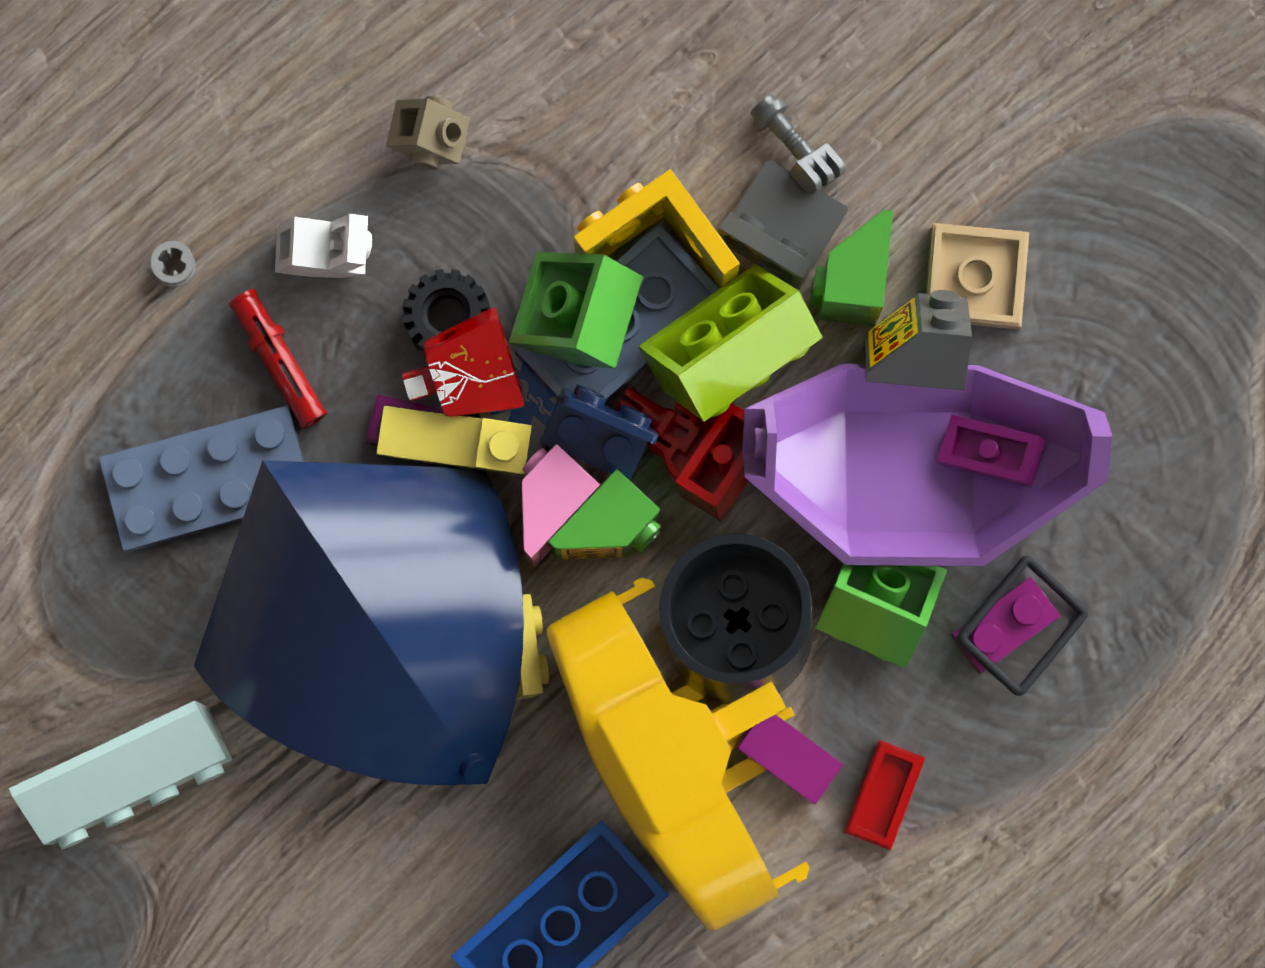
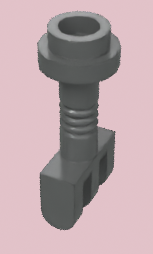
M772 94L768 95L750 112L755 119L753 125L758 131H763L769 127L782 143H785V147H788L791 154L798 160L789 171V174L803 190L813 194L821 189L822 186L832 182L834 178L843 175L846 172V165L830 145L826 143L817 150H814L806 140H803L800 133H797V130L794 129L793 125L783 115L788 108L782 98L776 100Z

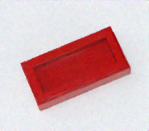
M878 740L843 833L891 851L925 757Z

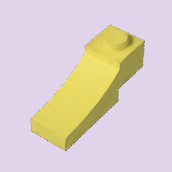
M384 405L376 455L523 476L525 472L522 469L527 461L532 425L487 418L449 417L440 413Z

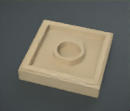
M933 223L931 226L926 294H931L935 290H948L957 293L960 297H967L971 325L1020 330L1022 327L1029 232Z

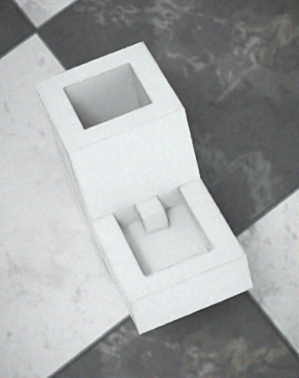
M348 214L332 222L293 217L278 224L275 273L326 278H346L365 275L366 260L372 249V235L367 231L368 216Z

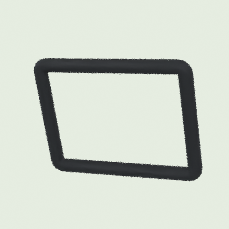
M1024 556L1015 564L961 629L957 640L963 649L1012 694L1022 696L1083 624L1088 616V611L1078 599L1032 557ZM1027 566L1078 614L1018 686L967 638Z

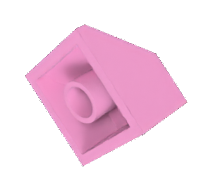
M557 444L549 452L541 448L522 469L526 472L525 478L522 480L523 546L527 562L534 568L550 552L548 541L600 487V484Z

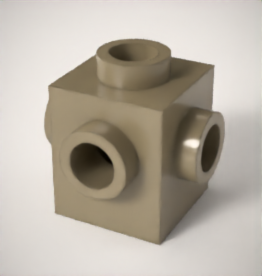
M428 96L424 99L396 100L386 147L411 157L410 164L426 170H438L439 164H459L466 144L470 117L452 110V102L438 97Z

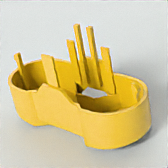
M641 577L633 582L635 587L616 596L613 591H610L551 623L547 628L546 635L586 747L617 809L639 843L701 924L709 931H718L779 897L777 889L794 879L797 883L807 879L810 867L805 861L772 880L752 839L726 795L728 791L766 771L750 758L726 770L731 750L735 749L734 745L743 734L742 732L775 714L784 721L795 716L791 706L786 709L772 681L733 703L722 704L711 711L706 704L697 702L705 697L693 690L688 684L671 693L637 629L623 607L624 604L655 588L652 580Z

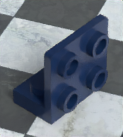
M577 384L574 392L563 387L539 442L550 448L557 444L569 456L610 474H613L618 469L631 481L647 442L655 444L659 436L653 426L650 425L652 419L648 418V414L625 404L621 405L619 411L605 406L606 399L603 398L602 394Z

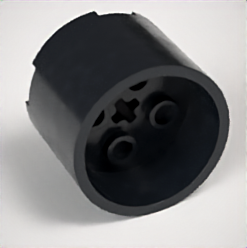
M725 534L698 543L684 553L670 570L660 597V621L671 661L680 677L693 690L710 700L730 704L771 681L778 693L784 691L795 681L803 670L811 651L813 637L812 597L808 582L801 568L787 552L776 544L757 536ZM743 617L746 618L748 631L745 633L738 629L734 634H731L729 620L732 619L739 622Z

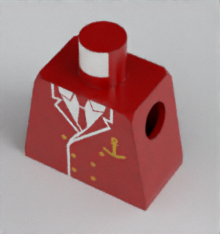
M496 307L488 309L429 338L424 344V353L428 366L402 373L410 401L438 394L445 416L468 415L515 409L524 406L522 387Z

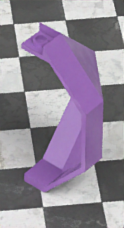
M840 364L745 408L742 453L745 478L845 565L985 566L1108 481L1113 436L1105 412L979 365H968L965 391L866 382L865 364ZM951 414L1038 435L1046 440L1032 488L944 466L939 463L937 458Z

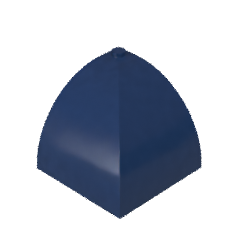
M262 460L194 663V667L219 699L253 727L283 745L322 763L371 778L418 785L487 784L503 746L516 703L521 675L524 634L523 594L516 548L502 503L483 470L469 468Z

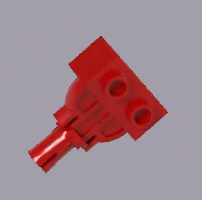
M633 387L629 388L624 394L628 399L626 401L621 399L616 407V411H619L621 405L625 404L649 415L648 418L652 419L650 425L653 426L659 436L655 444L649 442L648 449L663 458L668 473L675 480L680 497L721 522L749 481L745 478L742 453L744 410L731 402L725 412L718 416L710 417L703 422L678 402L674 405L675 410L671 408L665 409L637 392Z

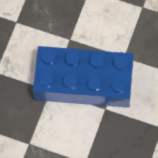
M601 820L451 957L461 968H590L670 895L605 822Z

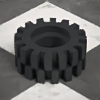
M443 269L435 270V275L428 277L427 273L421 276L418 285L412 284L408 290V298H404L402 306L404 315L402 317L407 334L414 346L419 351L422 350L424 352L425 341L441 333L435 330L428 320L429 310L436 301L443 298L458 300L466 309L465 321L490 309V305L484 289L481 285L478 286L473 277L470 275L465 277L461 275L459 270L452 269L451 273H444Z

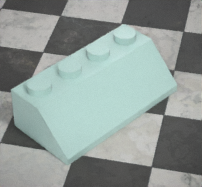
M192 701L10 787L9 790L43 845L59 843L62 850L87 839L89 836L86 829L103 821L106 828H109L132 818L134 813L131 808L147 800L150 801L153 807L178 796L180 793L177 786L195 779L197 785L219 777L225 773L222 765L233 759L209 707Z

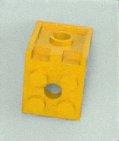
M671 169L645 187L641 183L631 186L617 198L618 206L605 215L601 211L594 212L576 227L579 233L574 236L575 253L604 254L609 257L665 218L703 271L719 288H722L738 276L739 261Z

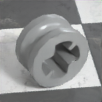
M166 241L158 245L152 253L150 259L151 269L156 279L164 286L171 288L180 287L188 283L193 277L195 259L190 249L183 243ZM174 252L182 254L180 260L185 266L183 272L178 274L174 270V276L165 275L166 268L161 262L162 258L167 254L170 258H173L172 253Z

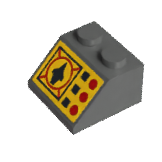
M935 290L931 294L918 293L864 334L866 382L965 391L972 342L967 297H960L957 293L948 290Z

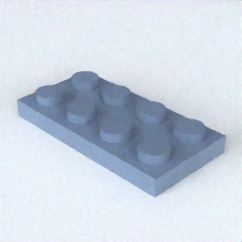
M659 223L617 260L618 263L642 275L643 278L615 369L580 366L519 347L515 350V355L557 400L563 387L574 392L576 385L579 384L602 394L607 402L648 365L638 346L720 289Z
M288 405L99 457L122 548L126 553L242 521L262 460L304 462L293 417Z

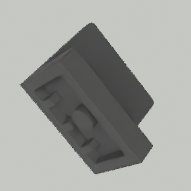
M767 160L734 212H728L718 227V234L728 248L799 290L847 214L848 208L821 190L813 194L807 193L789 174L788 170L771 160Z

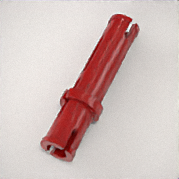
M250 289L232 299L228 305L233 309L250 339L247 342L251 352L259 354L278 390L298 420L300 428L306 429L328 415L326 409L321 405L304 372L282 338L285 335L282 326L274 324L258 298L256 290ZM255 321L259 322L264 333L266 334V337L268 338L269 342L276 351L275 354L272 353L262 333L259 331L257 325L255 324ZM281 364L286 368L302 397H298L282 370Z

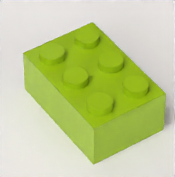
M754 264L644 341L638 348L663 392L704 422L710 417H715L725 412L731 402L748 390L763 385L768 381L772 373L789 361H794L804 356L810 346L822 339L823 336L800 292Z

